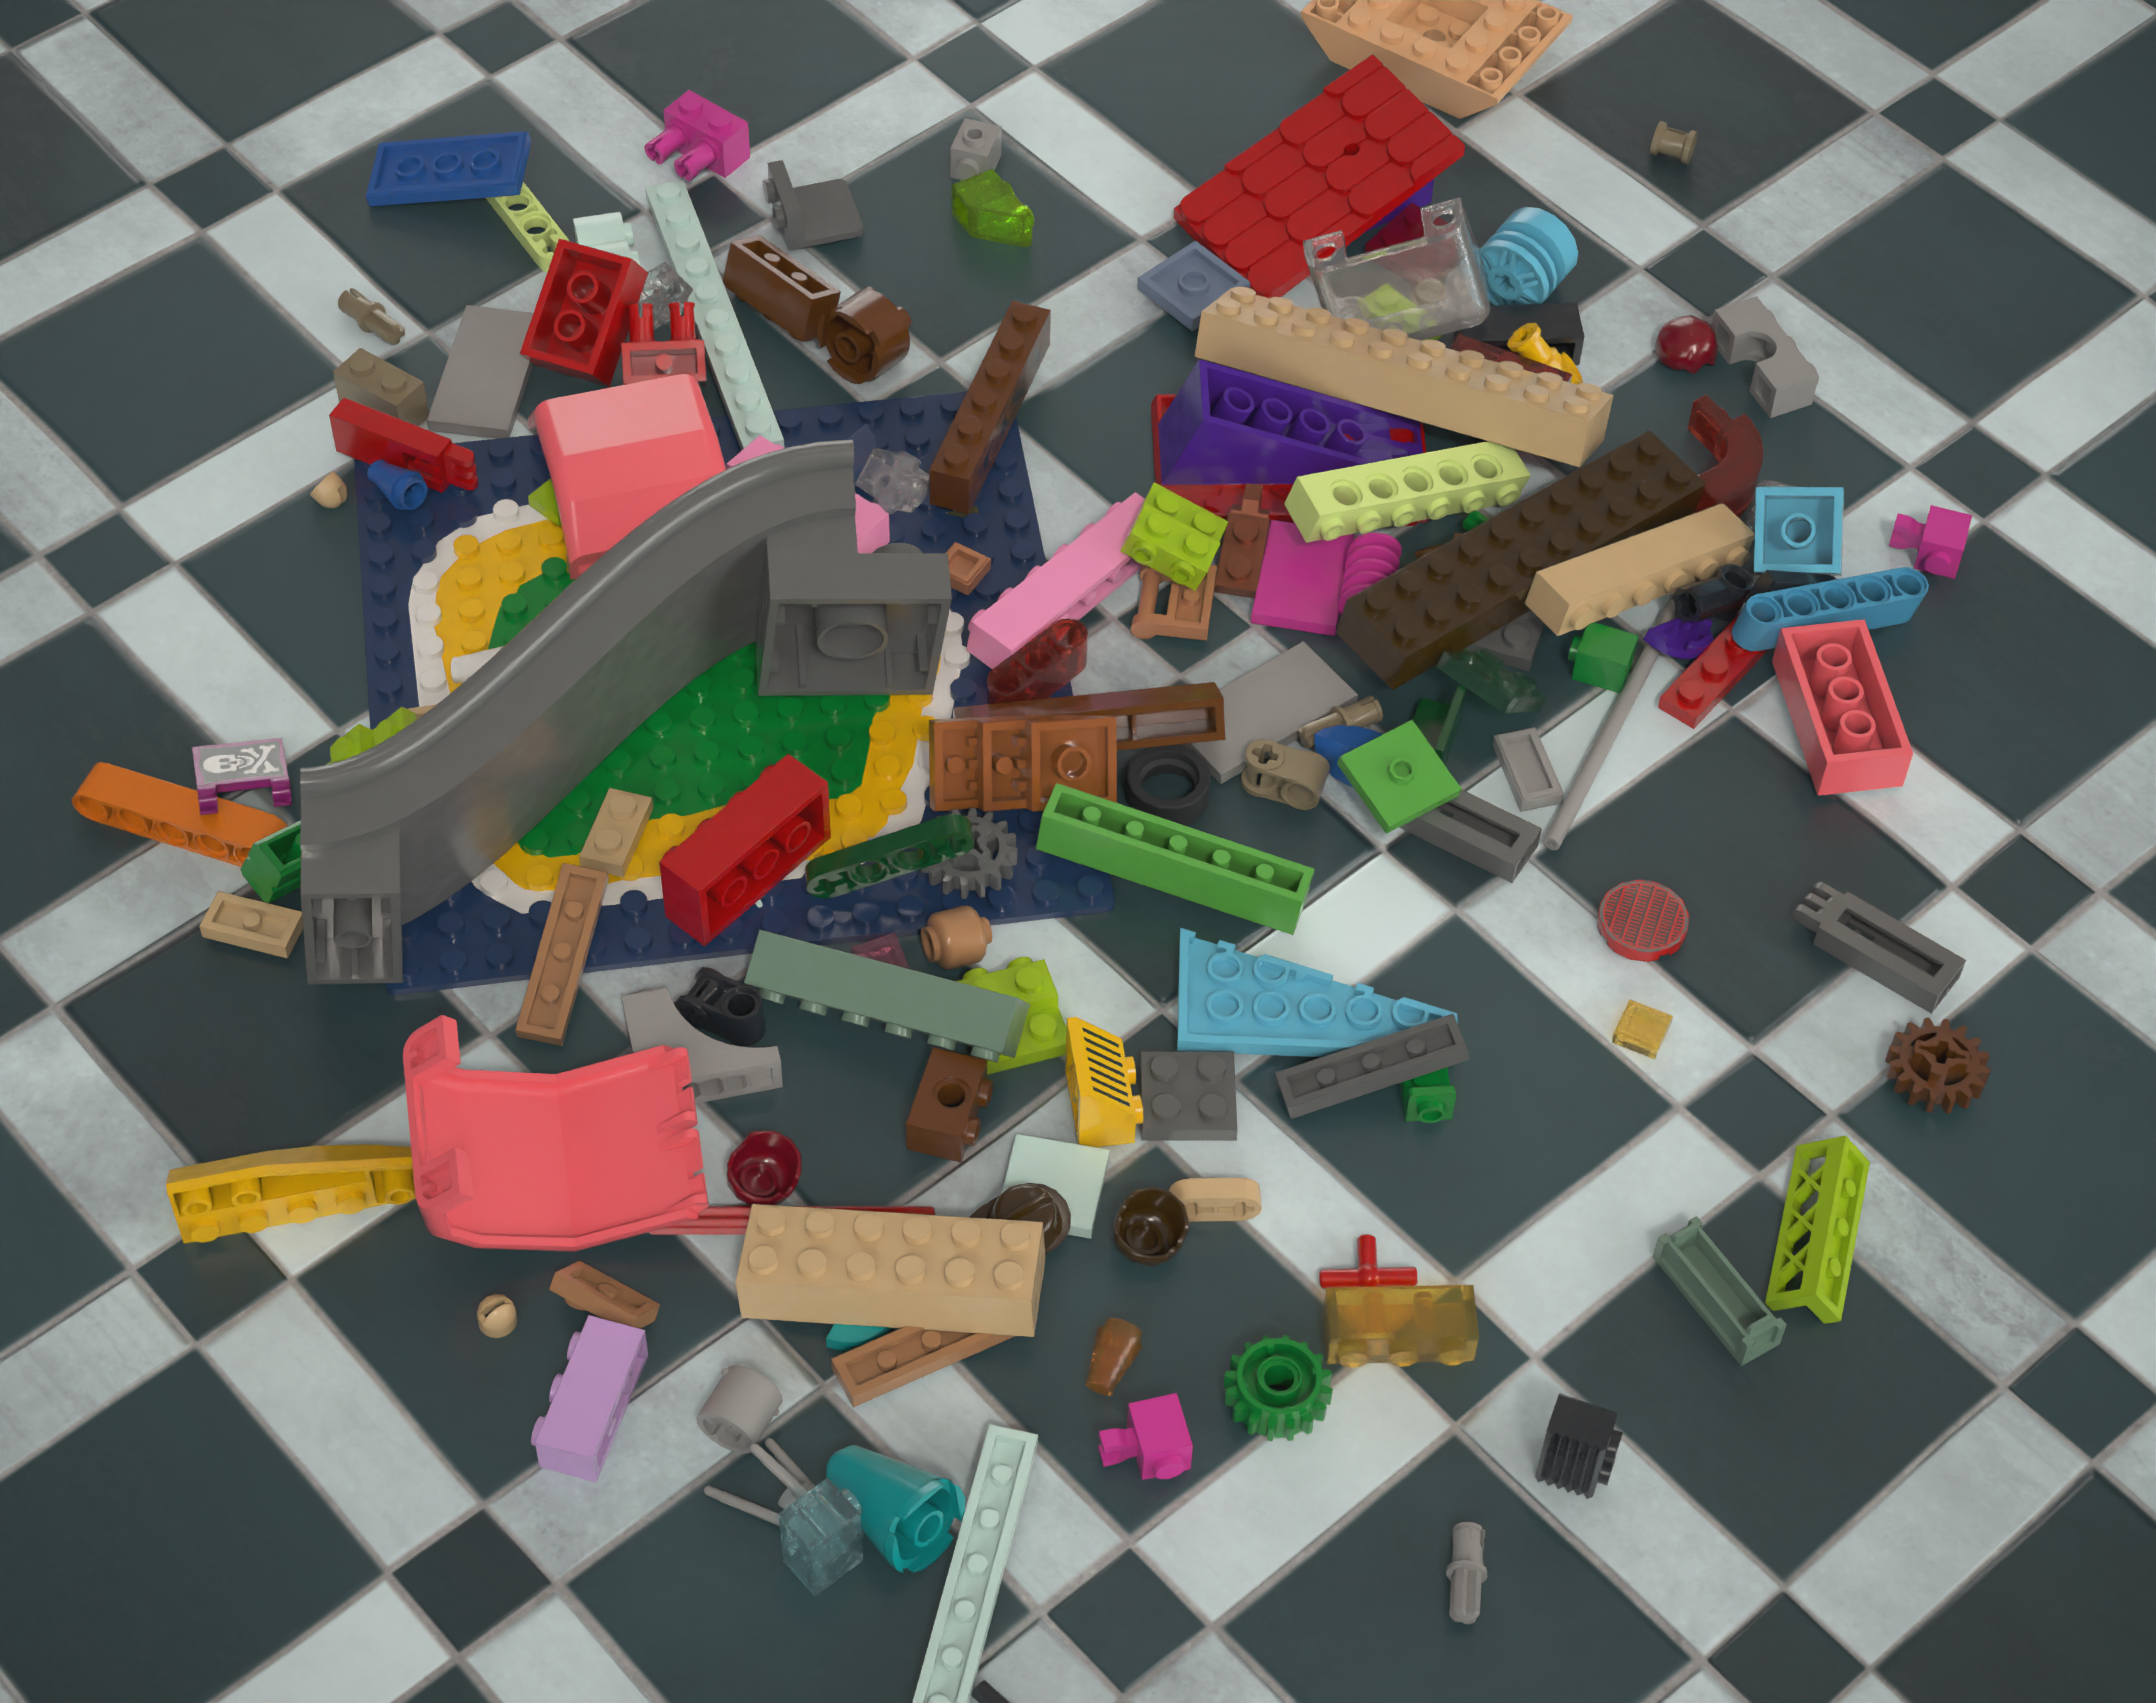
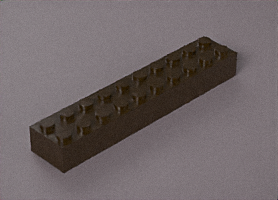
M1648 430L1348 598L1336 633L1394 690L1530 611L1531 609L1525 602L1537 571L1692 515L1707 483L1657 436Z

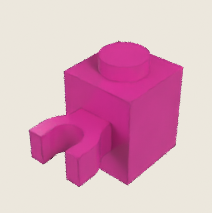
M1931 505L1926 523L1923 524L1908 515L1898 513L1889 546L1898 549H1918L1913 569L1955 579L1964 552L1972 515Z
M1177 1393L1128 1403L1127 1429L1113 1428L1099 1431L1101 1445H1098V1451L1103 1467L1115 1465L1128 1458L1135 1457L1142 1480L1153 1477L1170 1479L1180 1475L1185 1470L1191 1469L1193 1444Z

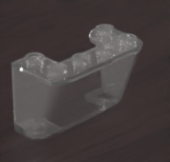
M1461 198L1421 208L1425 237L1347 258L1342 230L1303 241L1305 260L1321 308L1331 312V316L1345 320L1349 318L1362 319L1368 322L1370 327L1380 330H1401L1407 334V337L1419 341L1482 323L1488 317L1491 307L1484 263ZM1449 213L1454 215L1453 220L1446 225L1436 226L1433 224L1434 220L1442 214ZM1328 246L1336 248L1335 252L1327 258L1319 259L1317 256V252L1321 248Z

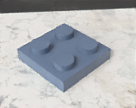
M1194 241L1139 276L1137 289L1188 329L1194 331L1200 325L1202 310L1229 289L1234 287L1250 288L1251 282L1197 241Z

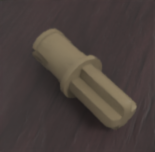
M350 288V293L345 290L340 295L338 308L355 319L361 330L368 333L374 332L391 345L400 343V338L405 335V329L386 314L385 307L382 304L369 301L353 288Z
M1367 696L1356 703L1342 708L1334 706L1330 709L1329 715L1299 727L1298 736L1305 748H1311L1315 746L1314 734L1323 728L1337 725L1364 728L1381 722L1383 718L1382 708L1378 700H1374L1373 696Z

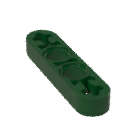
M959 814L944 815L811 860L805 867L807 891L817 898H834L968 853L974 845L971 822L967 817ZM907 848H920L910 852L901 851ZM864 862H878L872 865H859Z

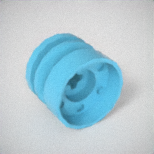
M1524 207L1515 210L1496 233L1481 247L1473 257L1471 270L1479 290L1495 306L1542 304L1577 264L1578 249L1575 238L1567 226L1555 215L1540 208Z

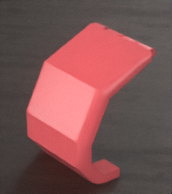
M679 374L548 399L541 402L527 420L529 430H537L551 476L566 545L570 579L578 578L627 534L671 501L710 477L726 470L719 440L698 381L688 374Z
M440 1015L418 1028L407 1039L403 1048V1064L415 1196L427 1231L431 1235L473 1248L576 1252L698 1219L699 1212L709 1207L705 1175L700 1173L694 1177V1173L704 1167L699 1131L693 1128L698 1124L694 1091L691 1086L684 1090L682 1089V1087L692 1082L688 1049L683 1047L673 1049L669 1046L661 1045L558 1074L465 1070L455 1067L461 1064L457 1021L444 1015Z

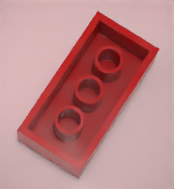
M787 754L775 765L765 768L753 784L744 791L734 794L722 810L712 818L703 820L691 836L679 846L671 847L664 854L659 865L665 917L703 946L711 942L831 838L828 782L790 754Z

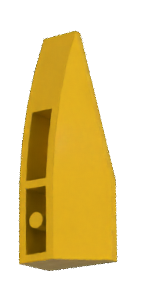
M368 1144L323 1145L264 1151L170 1169L166 1181L167 1194L184 1244L190 1242H210L217 1237L241 1232L257 1233L267 1227L288 1223L302 1224L319 1217L339 1213L354 1214L365 1208L386 1204L401 1205L416 1199L411 1147Z

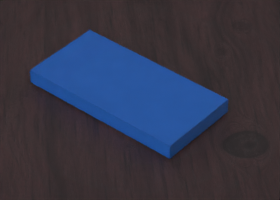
M520 131L379 143L365 196L369 207L520 195L532 142L529 132Z

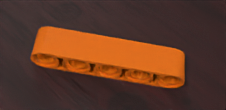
M104 762L96 763L72 798L74 808L81 815L92 821L242 867L245 859L249 857L248 853L253 843L288 827L283 820L273 814L217 797L219 813L200 815L198 792L196 790Z

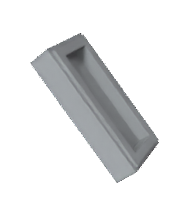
M1536 728L1494 735L1492 746L1520 812L1562 804L1564 792Z

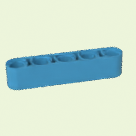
M1901 567L1751 596L1744 605L1732 627V636L1735 642L1742 648L1749 651H1761L1776 648L1780 629L1786 627L1865 619L1868 630L1902 624L1911 619L1926 595L1929 584L1925 576L1916 569Z

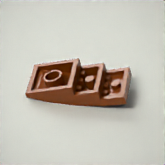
M1019 715L929 720L930 808L934 811L979 808L982 811L1027 808L1032 812L1044 811L1056 783L1117 803V719L1113 715Z

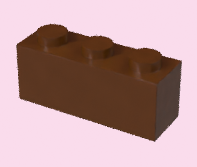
M761 235L730 243L722 280L724 286L735 293L740 300L749 303L763 313L765 318L774 321L787 330L793 338L802 342L817 338V324L820 317L838 305L841 291Z

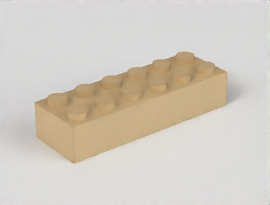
M752 1204L735 1280L741 1318L889 1328L912 1326L935 1331L1034 1337L1046 1259L1043 1222Z

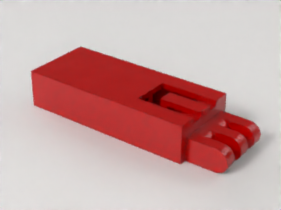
M343 398L329 414L337 452L370 465L376 460L381 459L389 464L416 471L422 475L428 488L441 493L450 484L465 490H474L479 485L473 451L452 443L450 438L347 398Z

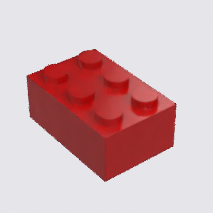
M559 239L520 354L537 367L610 387L622 352L621 343H625L629 331L627 305L638 304L648 272L632 258Z

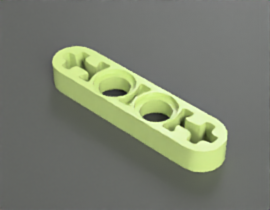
M523 182L520 195L487 197V201L538 267L544 272H548L558 240L569 241V239L526 184ZM514 204L527 205V208L519 211L509 209ZM542 227L546 229L544 232L540 234H530L526 232L530 228ZM548 246H551L552 252L547 251Z

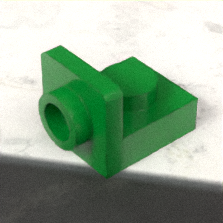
M1448 1067L1400 1083L1405 1122L1421 1121L1424 1123H1436L1441 1120L1452 1119L1456 1091L1454 1086H1450Z

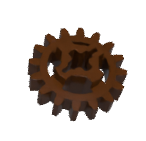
M1927 1017L1924 1018L1921 1028L1909 1022L1904 1033H1895L1885 1058V1062L1889 1064L1886 1077L1897 1079L1894 1087L1895 1093L1905 1091L1910 1093L1908 1104L1911 1106L1921 1100L1925 1102L1926 1112L1931 1113L1935 1104L1942 1106L1946 1114H1949L1955 1102L1963 1109L1969 1107L1972 1098H1980L1991 1070L1986 1067L1990 1057L1989 1053L1978 1051L1981 1043L1979 1037L1969 1040L1964 1037L1967 1027L1964 1025L1954 1031L1950 1029L1949 1019H1943L1940 1026H1934L1931 1019Z

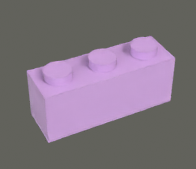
M588 1315L582 1332L576 1331L573 1334L567 1351L569 1363L564 1374L558 1373L555 1376L550 1389V1408L546 1417L539 1416L533 1428L531 1444L536 1447L539 1467L597 1482L648 1357L645 1330Z

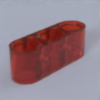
M1061 619L992 669L987 677V704L1046 699L1080 674L1087 664V627L1076 619Z

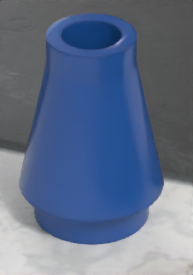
M381 459L373 462L368 469L367 476L369 481L379 488L395 508L399 510H414L424 502L427 496V485L420 473L389 464Z

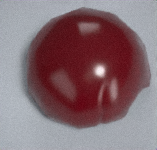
M1688 315L1673 318L1659 330L1655 343V352L1663 365L1673 370L1684 369L1692 374H1696L1703 365L1708 363L1710 366H1714L1718 353L1717 336L1710 324L1698 317Z
M754 1131L749 1133L745 1140L732 1151L726 1165L728 1187L737 1199L751 1206L752 1204H781L794 1192L802 1173L800 1151L792 1139L777 1131Z

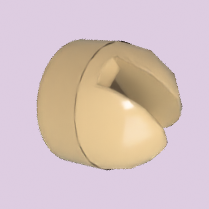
M333 471L314 488L310 496L325 508L334 509L346 501L348 490L344 481Z
M492 1294L480 1302L477 1310V1321L482 1333L492 1338H501L507 1336L515 1329L518 1322L516 1308L513 1302L505 1295Z

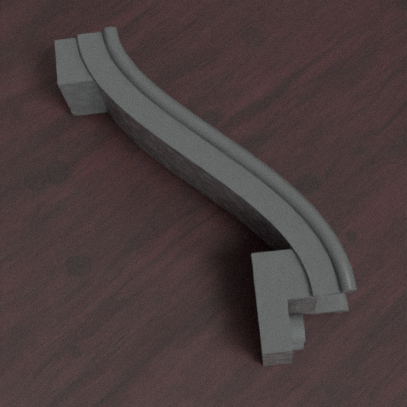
M853 440L814 442L763 454L710 477L671 501L601 556L479 670L419 719L382 743L358 755L328 765L300 768L301 906L308 984L403 983L402 925L433 909L484 872L534 828L622 741L672 696L710 667L755 642L758 696L933 695L952 601L948 554L922 553L918 547L906 543L887 544L879 547L873 553H858L855 522L856 499L853 473Z

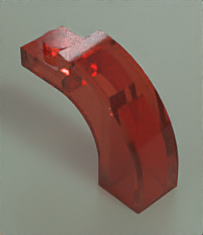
M1704 395L1693 401L1688 430L1716 457L1719 464L1698 475L1707 485L1694 513L1723 503L1737 517H1740L1747 510L1755 495L1763 462V443L1756 426L1746 414L1732 420L1723 408L1719 407L1708 395Z

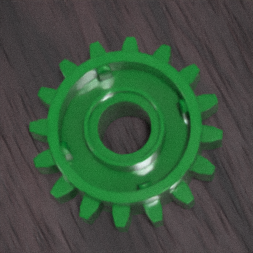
M1265 1335L1262 1341L1254 1345L1250 1342L1245 1343L1243 1355H1232L1230 1371H1225L1223 1387L1226 1388L1224 1403L1225 1406H1234L1233 1421L1235 1423L1242 1421L1248 1427V1434L1258 1433L1266 1436L1267 1441L1284 1437L1288 1441H1293L1294 1435L1302 1431L1310 1434L1313 1429L1314 1419L1324 1421L1327 1410L1326 1405H1331L1333 1388L1329 1387L1332 1373L1331 1370L1322 1369V1354L1314 1355L1308 1349L1307 1342L1298 1343L1290 1340L1288 1335H1283L1282 1338L1271 1339L1268 1335ZM1276 1384L1282 1385L1286 1387L1287 1390L1275 1391L1269 1388L1268 1386Z

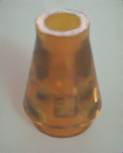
M1108 1318L1104 1326L1097 1328L1089 1375L1085 1382V1385L1090 1390L1104 1396L1113 1395L1117 1384L1143 1348L1140 1342L1143 1333L1139 1328L1117 1318Z

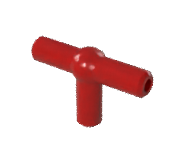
M1363 1234L1357 1238L1358 1268L1322 1269L1319 1272L1320 1287L1322 1289L1360 1288L1364 1291H1372L1378 1287L1416 1286L1418 1283L1417 1269L1415 1267L1378 1268L1376 1238L1370 1234Z

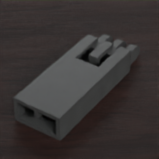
M1461 790L1458 797L1399 827L1511 883L1514 882L1539 846L1542 828L1464 790ZM1440 810L1452 815V818L1440 813Z
M1817 882L1811 889V893H1808L1803 898L1802 905H1798L1792 912L1793 918L1798 923L1816 933L1813 945L1931 1014L1958 981L1966 962L1964 958L1847 891L1844 895L1823 882ZM1846 924L1850 925L1851 927L1855 928L1856 930L1853 931L1852 929L1848 928V927L1846 926ZM1861 932L1867 935L1868 937L1872 938L1873 940H1869L1864 936L1860 935Z

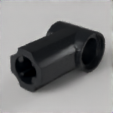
M1725 564L1720 568L1715 577L1679 587L1672 598L1675 603V614L1683 623L1689 621L1699 622L1712 617L1731 621L1736 618L1744 605V599L1755 586V580L1746 569L1735 564Z

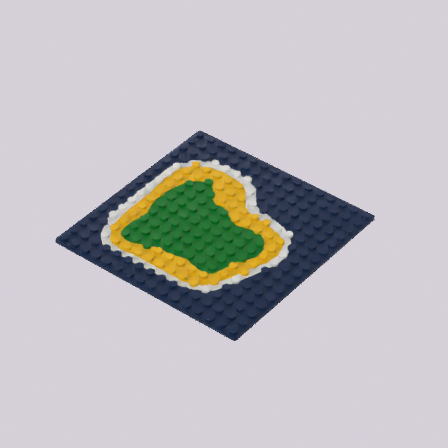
M967 391L773 411L784 438L785 448L814 442L846 440L864 425L868 424L875 437L877 457L875 466L868 476L855 486V493L871 503L880 505L889 513L890 542L888 544L906 543L918 547L922 553L945 554L954 542H957L991 558L990 571L969 595L951 588L952 601L933 695L758 696L755 642L739 649L700 674L658 708L534 828L484 872L433 909L402 925L403 983H385L387 992L391 995H402L530 980L562 864L580 866L579 856L609 788L652 797L653 810L625 876L619 877L608 874L609 881L583 973L753 954L759 930L820 946L921 934V930L927 926V921L931 914L959 906L972 907L979 917H986L990 926L1103 913L1113 910L1115 907V896L1110 874L1037 850V840L1044 811L1032 812L1027 808L990 811L994 813V824L1006 821L1008 823V833H1015L1018 858L1017 865L1013 866V877L1011 880L1001 878V889L999 891L990 886L985 887V897L980 898L975 890H970L967 898L961 899L960 890L955 888L948 895L943 894V883L940 882L931 886L929 884V873H922L921 869L829 899L814 897L808 893L806 888L805 867L811 860L935 819L939 815L952 814V810L934 811L930 808L929 720L954 718L953 708L1073 696L1061 635L1007 679L966 650L970 634L968 625L973 616L979 610H987L995 604L1007 588L1012 587L1014 589L1024 581L1027 574L1035 566H1043L1046 563L1017 418L1015 417L970 514L930 504L929 469ZM728 415L711 417L727 469V463L740 453L741 449ZM538 435L454 443L473 451L479 483L478 487L474 490H465L450 484L443 493L427 487V496L424 502L414 510H399L395 508L379 488L369 481L367 473L371 465L354 458L371 730L376 728L381 721L386 720L400 707L409 709L440 703L463 684L453 682L451 676V661L453 657H461L462 655L501 646L504 647L576 580L570 579L562 525H556L529 506L528 496L551 478ZM787 754H790L828 782L831 838L760 899L762 907L759 908L756 904L752 905L711 942L703 946L665 917L659 862L671 847L679 846L691 836L703 820L712 818L722 810L734 794L744 791L753 784L765 768L775 765ZM976 808L977 817L983 818L989 812ZM959 809L958 811L962 816H968L970 809ZM907 848L901 851L910 852L918 850L919 848ZM997 849L993 851V861L998 855ZM864 862L859 865H872L878 862Z

